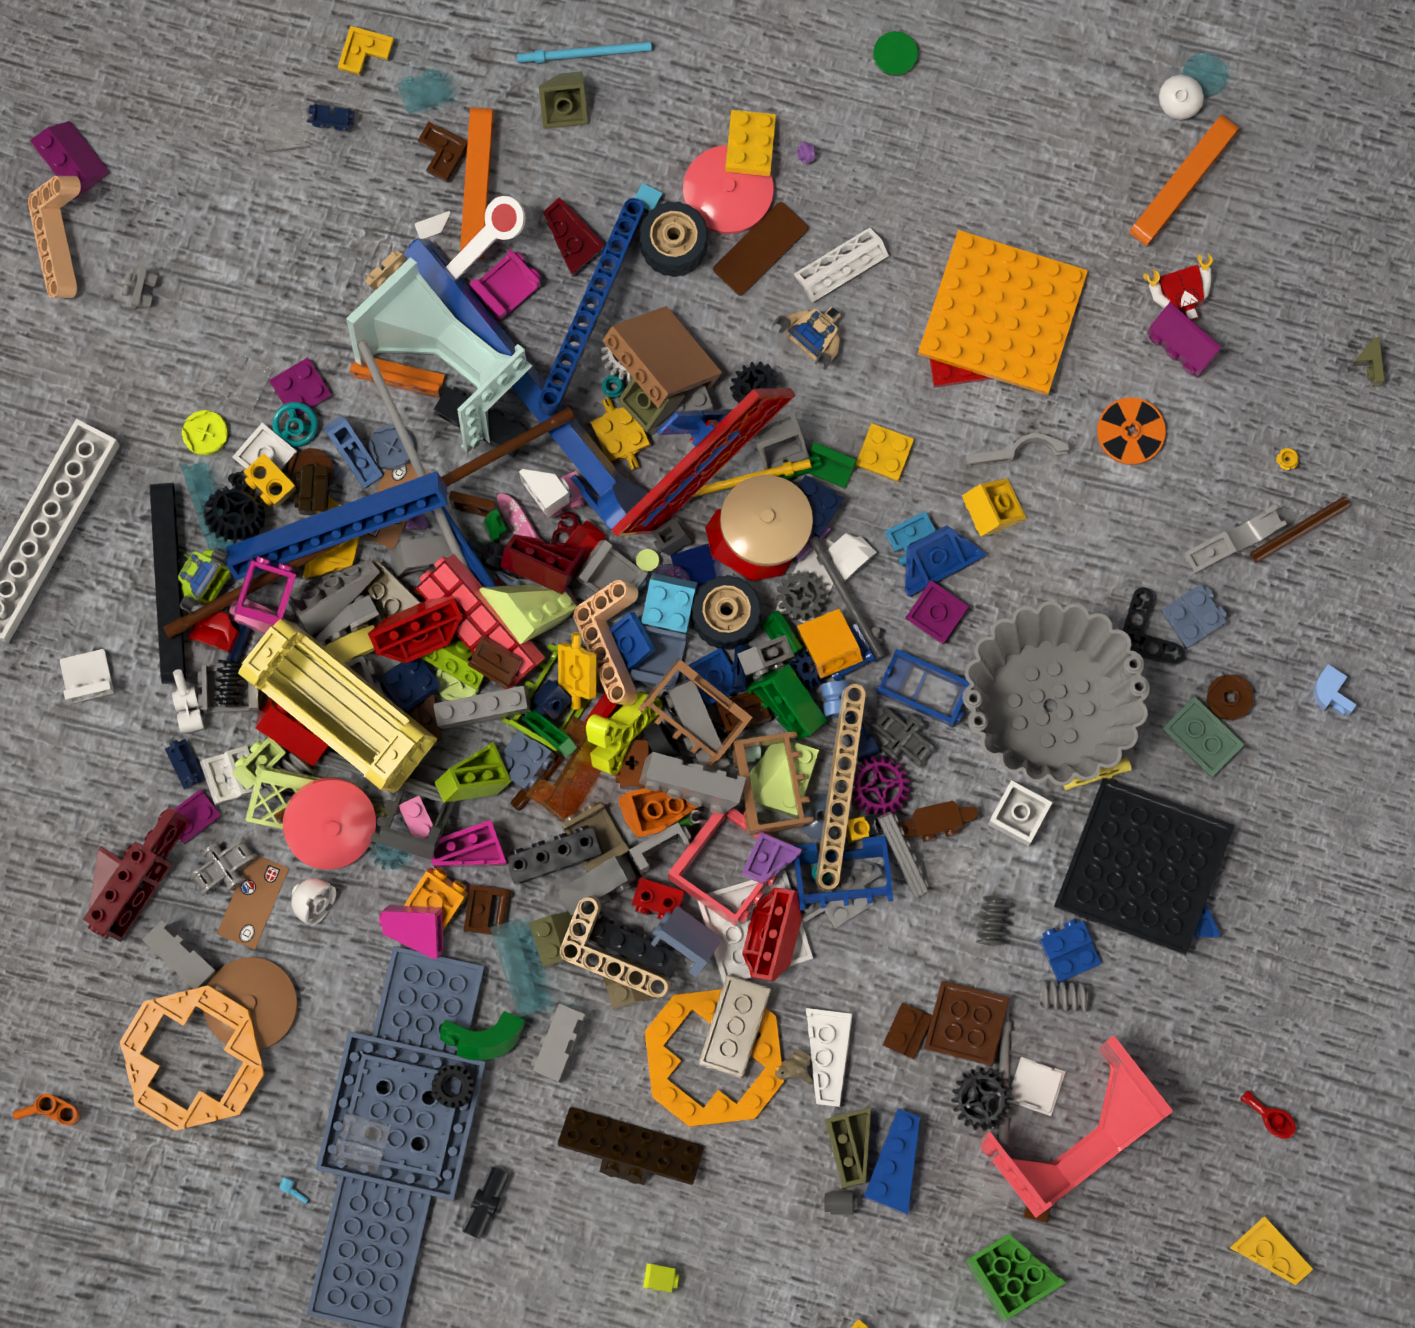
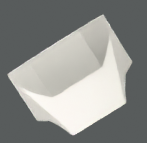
M845 533L828 549L833 558L831 561L843 582H846L877 553L861 536L855 537L848 533Z

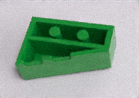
M789 664L760 675L747 687L746 691L749 694L754 692L763 701L761 705L765 709L769 707L778 716L776 720L788 732H797L796 740L810 736L827 721Z

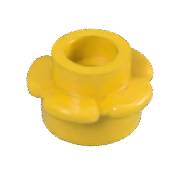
M1284 448L1276 456V462L1280 464V468L1283 470L1294 469L1298 465V454L1292 449Z

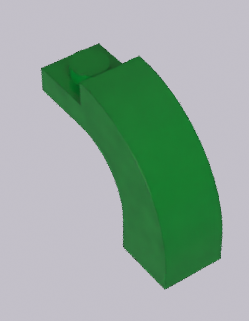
M503 1011L497 1023L485 1031H470L445 1020L441 1026L440 1040L449 1046L457 1047L458 1057L477 1061L490 1060L504 1055L517 1044L524 1032L525 1020Z

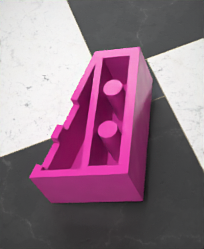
M491 820L441 837L431 860L434 868L508 866Z

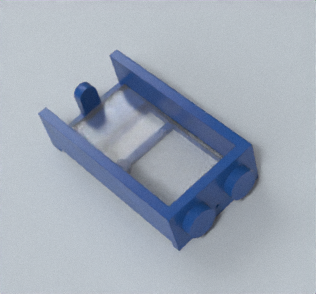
M896 649L876 694L952 728L954 722L959 724L964 711L961 710L963 692L970 683L959 676Z

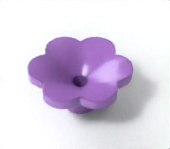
M422 514L406 519V527L411 531L414 528H421L423 530L428 528V519Z

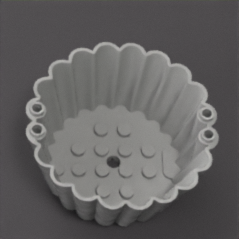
M1054 601L1042 603L1037 610L1033 607L1024 606L1014 612L1012 620L1004 618L996 621L991 629V637L981 638L976 643L975 655L977 659L972 660L965 668V677L970 685L966 687L962 697L965 706L972 710L968 718V724L972 732L982 736L981 747L983 751L989 756H1000L1002 768L1010 773L1023 771L1027 780L1033 783H1041L1049 778L1056 785L1064 786L1071 783L1075 776L1081 780H1092L1100 772V767L1112 768L1116 766L1122 757L1121 750L1132 748L1136 744L1138 739L1136 727L1142 725L1148 716V710L1142 701L1147 698L1150 686L1148 681L1140 675L1144 669V661L1140 654L1130 651L1131 639L1128 634L1119 629L1112 630V623L1106 615L1101 613L1089 615L1088 610L1084 606L1075 603L1067 605L1064 609ZM1047 700L1054 701L1057 705L1056 710L1053 712L1046 711L1043 706L1044 702Z

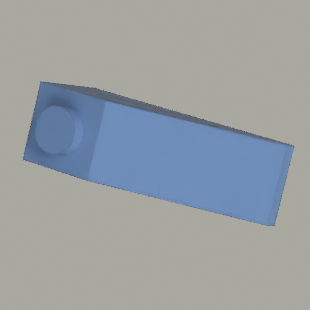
M342 415L323 427V430L363 488L383 476Z

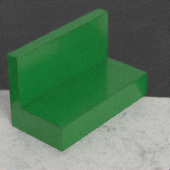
M814 442L809 457L818 455L822 466L808 472V474L845 489L855 467L856 459Z

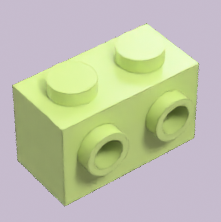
M269 737L263 742L258 740L249 749L252 753L248 757L243 755L234 764L237 768L231 774L247 790L255 784L257 765L272 767L286 753Z

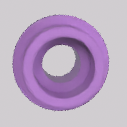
M806 141L801 142L800 147H797V157L803 164L814 161L815 157L812 143H807Z

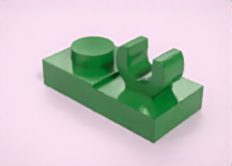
M779 610L773 612L761 624L771 640L786 635L794 656L805 646L804 643H799L797 640L798 633L791 631L790 626ZM793 657L786 659L784 661L787 662L791 660Z

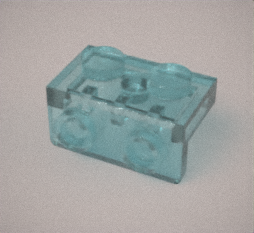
M429 69L422 72V76L416 78L409 76L401 79V83L397 84L407 114L450 99L439 70Z

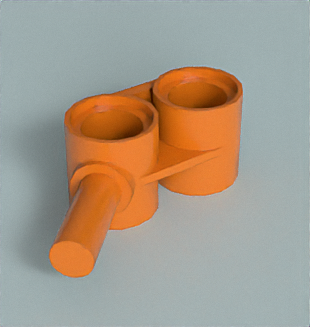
M48 1093L39 1095L33 1105L12 1112L14 1120L36 1113L38 1115L43 1114L65 1126H74L80 1120V1112L75 1106ZM50 1098L53 1101V1106L50 1110L44 1111L42 1103L45 1099ZM67 1109H72L74 1113L70 1121H64L63 1112Z

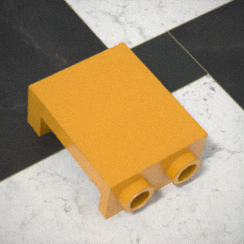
M840 609L828 612L797 626L800 638L805 643L815 663L820 679L863 661L860 648Z

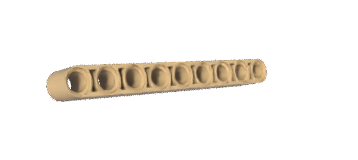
M858 684L845 687L841 695L816 871V884L824 890L835 888L840 879L866 696L864 688ZM850 689L858 691L859 698L857 701L849 699L848 692ZM849 711L853 712L856 716L854 724H848L845 720V714ZM845 734L852 738L853 742L850 747H845L842 744V737ZM842 757L849 761V768L847 770L839 768L838 762ZM839 780L843 781L846 785L844 793H838L835 789V784ZM835 803L840 804L843 808V812L839 817L832 813V806ZM832 826L839 830V837L835 840L831 839L828 834ZM829 849L836 853V859L832 863L828 862L825 858V854ZM826 872L830 873L833 877V882L829 886L822 882V876Z

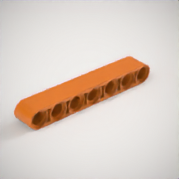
M470 107L460 252L486 226L485 212L488 202L493 108ZM484 253L478 259H483Z
M1221 114L1136 221L1129 234L1147 247L1234 138L1240 127Z

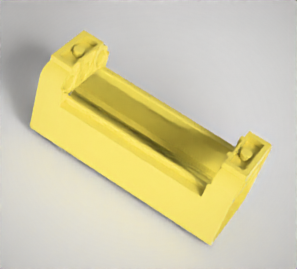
M284 619L278 620L273 627L269 628L243 661V665L238 672L240 676L255 688L262 690L365 774L364 777L381 791L395 793L437 741L434 735L296 623Z

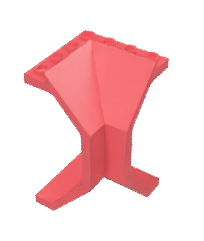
M1114 1035L1098 1048L1110 1065V1075L1099 1125L1091 1133L1056 1160L1048 1163L1011 1159L990 1131L980 1140L982 1142L980 1147L987 1157L992 1155L994 1158L987 1165H994L999 1169L1035 1217H1038L1074 1187L1173 1112Z

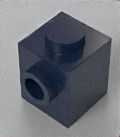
M548 680L531 698V701L536 705L534 710L544 718L548 716L555 720L572 699L559 685Z

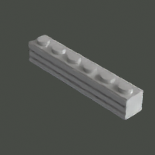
M888 812L877 817L913 896L916 898L928 892L927 887L929 885L926 879L921 877L923 872L920 866L915 864L917 859L914 853L909 851V848H911L908 840L903 838L905 834L903 829L897 825V822H899L897 816Z

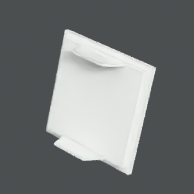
M1021 1057L1012 1083L1014 1090L1009 1092V1095L1015 1096V1100H1009V1102L1051 1116L1065 1071Z

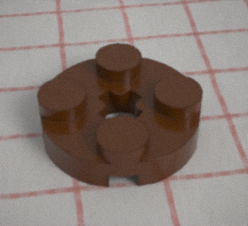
M308 448L291 458L288 465V475L290 481L299 492L300 486H296V474L301 472L302 465L329 467L330 484L332 483L334 477L333 464L323 451Z
M1222 675L1216 678L1209 686L1206 702L1210 711L1216 717L1231 722L1245 716L1252 707V688L1239 675ZM1233 692L1235 694V702L1227 703L1224 693L1230 694Z

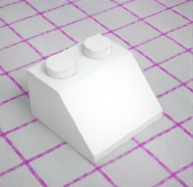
M522 469L519 471L521 482L547 518L570 503V488L563 478L558 479L555 474Z

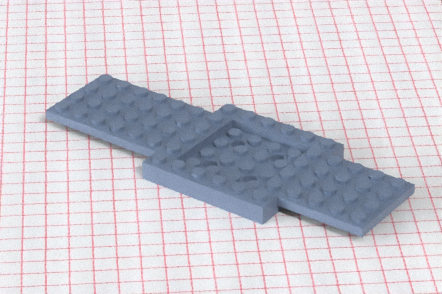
M393 946L373 1035L367 1036L348 1031L316 1165L317 1171L339 1175L306 1315L362 1328H401L431 1197L455 1201L486 1068V1062L458 1057L457 1047L449 1046L440 1040L441 1026L447 1020L467 1030L471 1029L485 969L484 966L445 957L432 959L418 951ZM447 1065H458L464 1067L473 1077L475 1084L474 1095L464 1106L447 1108L437 1100L431 1105L423 1102V1095L428 1091L432 1092L431 1084L435 1073L437 1074L439 1069ZM455 1077L446 1080L444 1084L445 1092L451 1096L458 1095L462 1090L461 1080ZM382 1081L390 1084V1090L387 1094H379L377 1091V1085ZM371 1127H376L379 1130V1137L374 1141L368 1140L366 1137V1132ZM420 1137L425 1141V1147L421 1151H416L412 1148V1141L415 1138Z

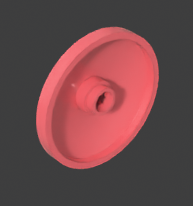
M728 145L713 147L700 154L691 163L686 172L683 184L685 204L692 206V208L700 213L709 231L719 234L745 232L753 228L769 211L773 199L771 173L769 177L725 172Z
M322 778L306 784L290 799L283 816V834L292 853L303 863L325 870L345 867L360 858L372 842L370 840L371 834L375 833L376 829L375 811L367 795L354 783L340 778Z

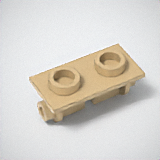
M398 250L391 252L381 262L385 268L381 270L377 266L366 276L367 279L364 282L375 291L407 261L406 257Z

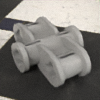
M244 837L234 842L224 851L220 848L221 844L216 842L202 852L203 857H207L209 862L196 869L189 876L200 887L202 896L210 893L223 882L227 885L226 889L231 891L245 881V878L240 876L238 871L252 863L258 856L256 853L253 854L245 843L246 839ZM227 872L230 873V875L232 876L233 880H231V878L229 877V875L227 874Z

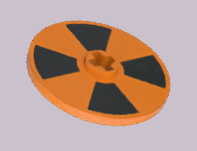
M1128 397L1114 401L1106 407L1098 421L1097 438L1102 450L1111 459L1122 464L1137 465L1149 461L1160 451L1165 440L1166 428L1162 415L1155 406L1140 398ZM1130 426H1133L1137 434L1133 433L1132 436H1129L1125 428L1129 429Z

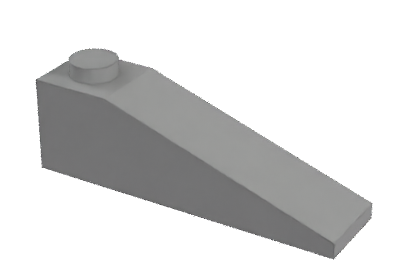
M361 595L356 597L352 604L348 605L315 640L325 646L371 625L376 627L382 620L370 596L365 597Z

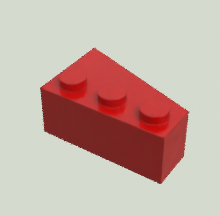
M271 698L257 716L255 729L311 766L315 765L328 747L327 743Z

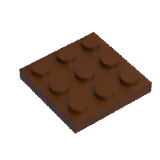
M941 981L924 1049L993 1067L1010 998Z

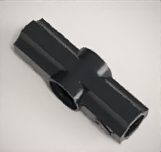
M490 1166L481 1189H478L473 1199L472 1209L466 1219L462 1232L481 1240L490 1217H493L498 1207L501 1192L509 1177L508 1173Z

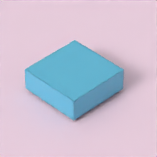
M642 183L635 198L641 200L644 205V211L649 212L658 205L663 193Z

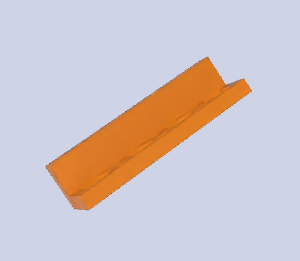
M374 358L386 386L440 398L445 374ZM356 361L354 365L351 364L349 371L353 378L374 382L366 363L363 366H360Z

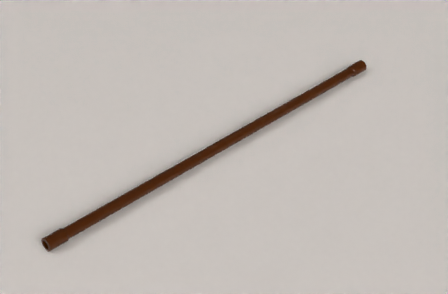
M568 406L552 415L549 419L447 473L441 478L446 487L554 428H559L575 419V416ZM345 542L283 564L292 566L293 571ZM267 571L252 579L247 595L283 575ZM242 585L192 613L163 626L168 638L170 639L180 634L197 622L238 601Z

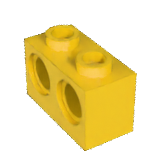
M264 453L243 471L247 477L244 481L253 490L257 488L262 493L261 499L268 506L273 504L276 509L297 490L295 485ZM263 469L267 471V474L263 479L255 478L256 471ZM281 486L282 492L279 495H272L270 493L271 488Z

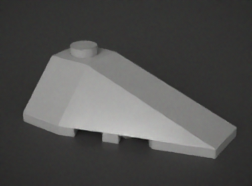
M371 560L364 561L344 569L342 574L336 577L327 575L323 577V581L311 585L309 582L291 591L287 604L301 627L312 636L327 627L380 572Z

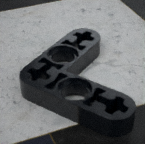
M1138 588L1132 596L1122 631L1127 633L1128 636H1132L1134 642L1140 643L1141 639L1145 641L1142 644L1141 651L1137 650L1139 645L1136 644L1131 645L1130 651H1135L1141 657L1170 666L1179 665L1185 657V651L1182 646L1143 634L1153 603V593L1148 588ZM1145 593L1149 601L1144 602L1142 610L1133 609V606L1137 608L1140 599L1136 598V596ZM1139 614L1143 619V623L1139 626L1132 625L1130 616ZM1149 642L1156 643L1159 648L1156 654H1149L1146 651V644ZM1163 645L1167 646L1165 649L1167 652H1172L1173 649L1178 650L1177 654L1180 655V658L1177 657L1175 660H1171V655L1164 653L1163 658L1159 657L1163 650Z

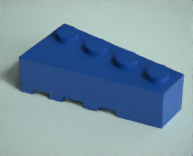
M899 1108L897 1109L863 1196L864 1199L908 1215L920 1123L919 1116Z

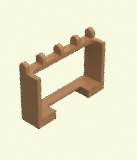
M679 658L638 708L642 712L648 705L659 714L654 723L659 725L665 719L677 728L672 736L674 739H677L683 733L695 743L690 750L693 754L699 748H702L712 756L706 763L709 767L721 758L753 718ZM677 670L740 719V722L715 753L652 703Z
M797 732L736 740L731 745L735 769L738 768L739 776L746 777L742 793L746 809L744 819L748 836L757 835L760 832L770 833L801 828L804 824L814 822L813 817L804 818L802 804L810 802L809 797L800 798L797 781H802L806 778L805 774L796 775L793 759L800 758L801 752H792L789 740L796 738ZM784 743L798 819L759 825L744 749Z

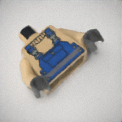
M830 307L824 315L817 309L812 311L803 310L788 316H779L773 323V325H781L779 333H783L786 330V336L812 358L816 365L820 362L824 363V370L828 368L829 363L838 354L840 343L839 329L834 323L841 315L833 307Z

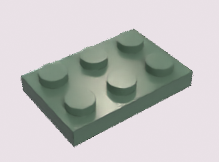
M1195 696L1162 728V731L1210 778L1244 746Z

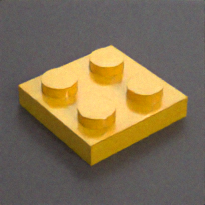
M871 423L855 467L898 482L914 439Z

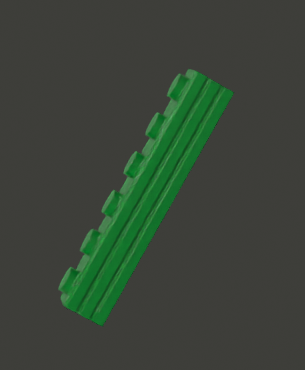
M534 709L523 717V720L530 729L567 757L572 754L577 748L570 737Z

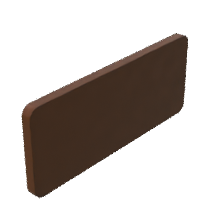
M779 202L713 267V272L738 296H742L807 232L808 226L783 202Z

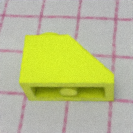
M647 1263L644 1289L672 1293V1289L678 1287L679 1274H675V1268Z

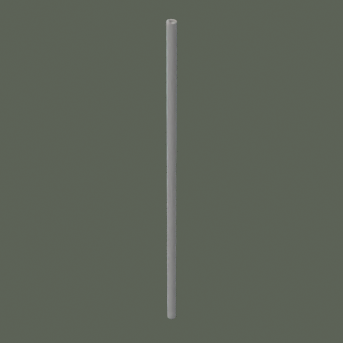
M366 339L362 340L357 344L417 477L425 476L427 474L367 341ZM442 507L434 509L433 512L452 554H455L470 571Z

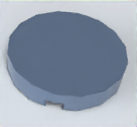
M394 424L384 425L373 433L368 445L369 454L375 464L386 470H398L408 464L410 459ZM408 432V434H409V436H410V439H411V441H412V443H413V445H414L413 439H412L410 433Z

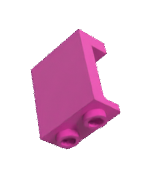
M511 249L479 280L475 278L469 284L470 290L500 322L541 287L539 280L541 277L534 268L529 269L524 264L526 261L519 252L514 253Z

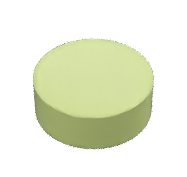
M651 549L640 551L636 557L637 567L648 573L655 571L659 565L657 553Z

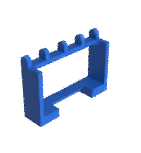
M886 836L862 838L863 848L844 850L842 861L882 857L886 881L885 886L819 894L803 893L800 865L818 863L819 853H817L816 843L793 845L802 849L800 856L794 860L800 910H805V904L820 902L821 908H826L825 902L839 900L844 901V906H849V899L867 898V904H871L872 897L887 896L888 902L893 901ZM834 851L826 852V860L834 862L836 853Z

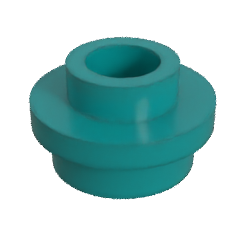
M607 376L602 382V391L607 397H619L624 391V382L619 379V376ZM616 384L617 389L612 391L609 389V385Z

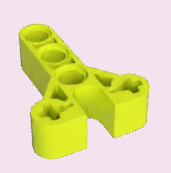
M642 691L637 692L636 701L630 706L623 705L611 718H604L593 714L588 719L586 724L587 739L589 742L598 745L590 753L594 768L612 776H616L620 772L624 756L631 741L658 716V713L648 705L644 711L640 712L638 710L649 694ZM656 697L652 703L661 710L662 701Z

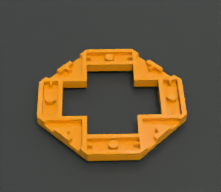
M210 985L144 1001L120 1040L129 1082L131 1083L135 1107L175 1131L240 1115L265 1075L249 1009ZM197 1006L235 1029L224 1051L241 1060L243 1064L221 1101L199 1090L189 1109H186L149 1086L161 1065L141 1053L164 1015L185 1026Z
M722 989L673 995L645 1030L652 1098L688 1127L756 1119L784 1083V1080L776 1077L774 1068L775 1066H781L782 1063L777 1019L767 1008L758 1031L761 1036L755 1042L751 1057L764 1066L765 1069L737 1104L717 1090L703 1108L668 1080L681 1060L666 1049L664 1045L692 1010L711 1024Z

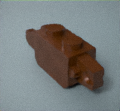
M948 801L918 808L913 813L912 818L897 825L904 831L905 835H903V838L916 837L917 840L923 839V842L936 840L937 835L945 834L946 837L959 834V830L963 829V824L977 819L979 811L973 806L959 809L957 803Z

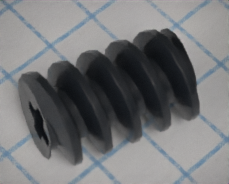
M218 660V663L224 665V667L217 668V672L223 676L215 678L221 685L214 687V690L220 694L213 696V699L219 703L212 706L239 708L242 704L236 702V699L243 698V695L238 693L237 690L244 689V686L238 683V681L244 680L238 674L242 666L240 665L241 662Z

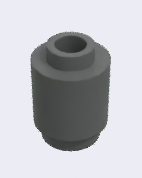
M831 1191L830 1193H825L824 1210L832 1215H853L854 1210H858V1196H854L853 1191Z

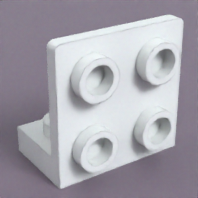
M104 649L60 659L66 689L63 692L65 700L69 704L114 694Z

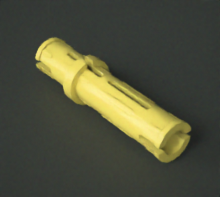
M1126 756L1112 768L1100 767V772L1092 780H1081L1075 776L1071 783L1063 786L1064 790L1067 791L1103 778L1109 780L1114 775L1132 771L1130 761Z

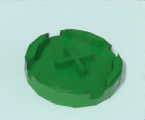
M893 31L885 33L877 40L874 45L873 59L877 68L883 71V73L897 77L905 75L914 67L917 61L918 50L916 43L910 36L903 32Z

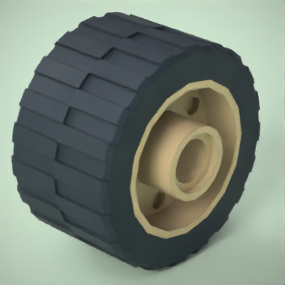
M677 201L659 204L653 210L651 209L648 215L644 217L640 227V247L645 262L654 271L665 276L677 277L693 272L703 262L708 247V230L705 220L701 217L700 213L692 208V206Z
M731 575L718 576L708 580L698 589V593L695 594L693 599L692 621L694 622L695 631L708 645L714 646L717 649L732 650L737 645L748 643L757 633L761 621V602L757 592L747 581L745 582L741 578L732 577ZM723 610H730L732 613L730 615H723L721 612Z

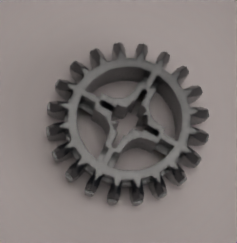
M235 485L231 490L227 486L223 488V491L217 489L215 495L211 494L204 506L203 517L205 519V526L209 527L210 533H216V539L223 537L225 543L228 539L232 540L233 544H235L237 540L243 541L246 538H252L254 535H258L262 527H264V519L266 517L264 503H260L259 496L253 497V490L247 493L244 487L241 490H237ZM220 508L223 510V514L221 516H219L217 513V511ZM248 513L252 516L249 522L246 519Z
M980 1067L979 1075H977L975 1069H971L970 1074L972 1077L970 1078L964 1073L962 1077L965 1082L956 1081V1084L961 1087L960 1090H952L954 1094H958V1098H952L951 1102L959 1103V1106L954 1107L953 1111H962L957 1117L958 1120L966 1118L964 1125L967 1127L973 1122V1130H978L980 1124L982 1131H987L988 1124L994 1130L996 1129L995 1121L1000 1125L1004 1124L1001 1118L1002 1115L1006 1118L1011 1116L1005 1111L1007 1108L1014 1109L1013 1105L1008 1104V1100H1015V1096L1007 1094L1014 1089L1012 1086L1004 1087L1008 1084L1009 1080L1005 1078L1000 1081L1002 1077L1001 1072H997L993 1077L994 1069L989 1068L987 1074H985V1069ZM980 1080L992 1081L998 1087V1090L987 1092ZM974 1084V1096L966 1102L967 1091ZM981 1094L990 1096L988 1101L985 1100L987 1102L985 1105L978 1102ZM1001 1097L998 1110L992 1114V1103ZM980 1107L982 1112L985 1113L986 1118H976L968 1109Z

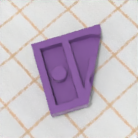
M760 832L742 871V876L764 884L800 856L802 849Z

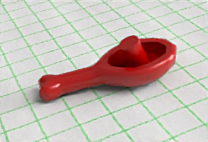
M1249 1090L1245 1091L1244 1095L1240 1097L1241 1102L1250 1105L1262 1116L1266 1129L1272 1135L1281 1139H1289L1294 1136L1296 1125L1293 1118L1286 1111L1264 1106L1254 1098Z

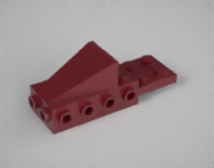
M168 806L159 815L158 823L154 829L147 833L144 844L142 845L135 841L126 849L124 858L100 846L97 853L89 910L83 918L84 921L89 923L88 929L106 939L111 937L119 942L123 940L173 865L166 858L192 820ZM143 881V887L139 888V884ZM127 903L130 904V907L128 908L125 907ZM115 922L117 926L113 928L112 925Z

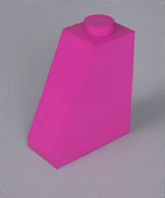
M389 905L380 913L379 924L382 926V934L432 959H437L444 953L442 907Z

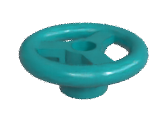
M290 402L284 404L276 411L272 420L273 432L291 447H300L306 445L314 438L318 429V421L314 411L309 406L300 402ZM295 409L304 411L309 416L311 425L303 423L296 416ZM288 411L289 419L286 422V429L281 432L279 420L283 413ZM297 422L299 427L294 429L291 427V423ZM303 431L309 432L307 436L300 440H290L287 438L289 435L298 436Z

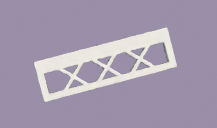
M869 227L794 273V276L804 287L809 300L813 303L889 255L882 239ZM869 237L872 238L869 241L862 243V241H864L865 239ZM848 250H852V251L849 252L848 254H843L844 252H846V251H848ZM832 262L830 265L824 266L826 263ZM808 274H813L812 276L808 277L807 279H804V278H803V277L807 276Z

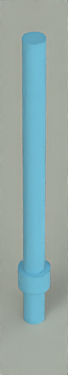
M651 42L554 51L540 49L534 50L535 52L517 54V62L535 61L536 63H545V60L652 51Z

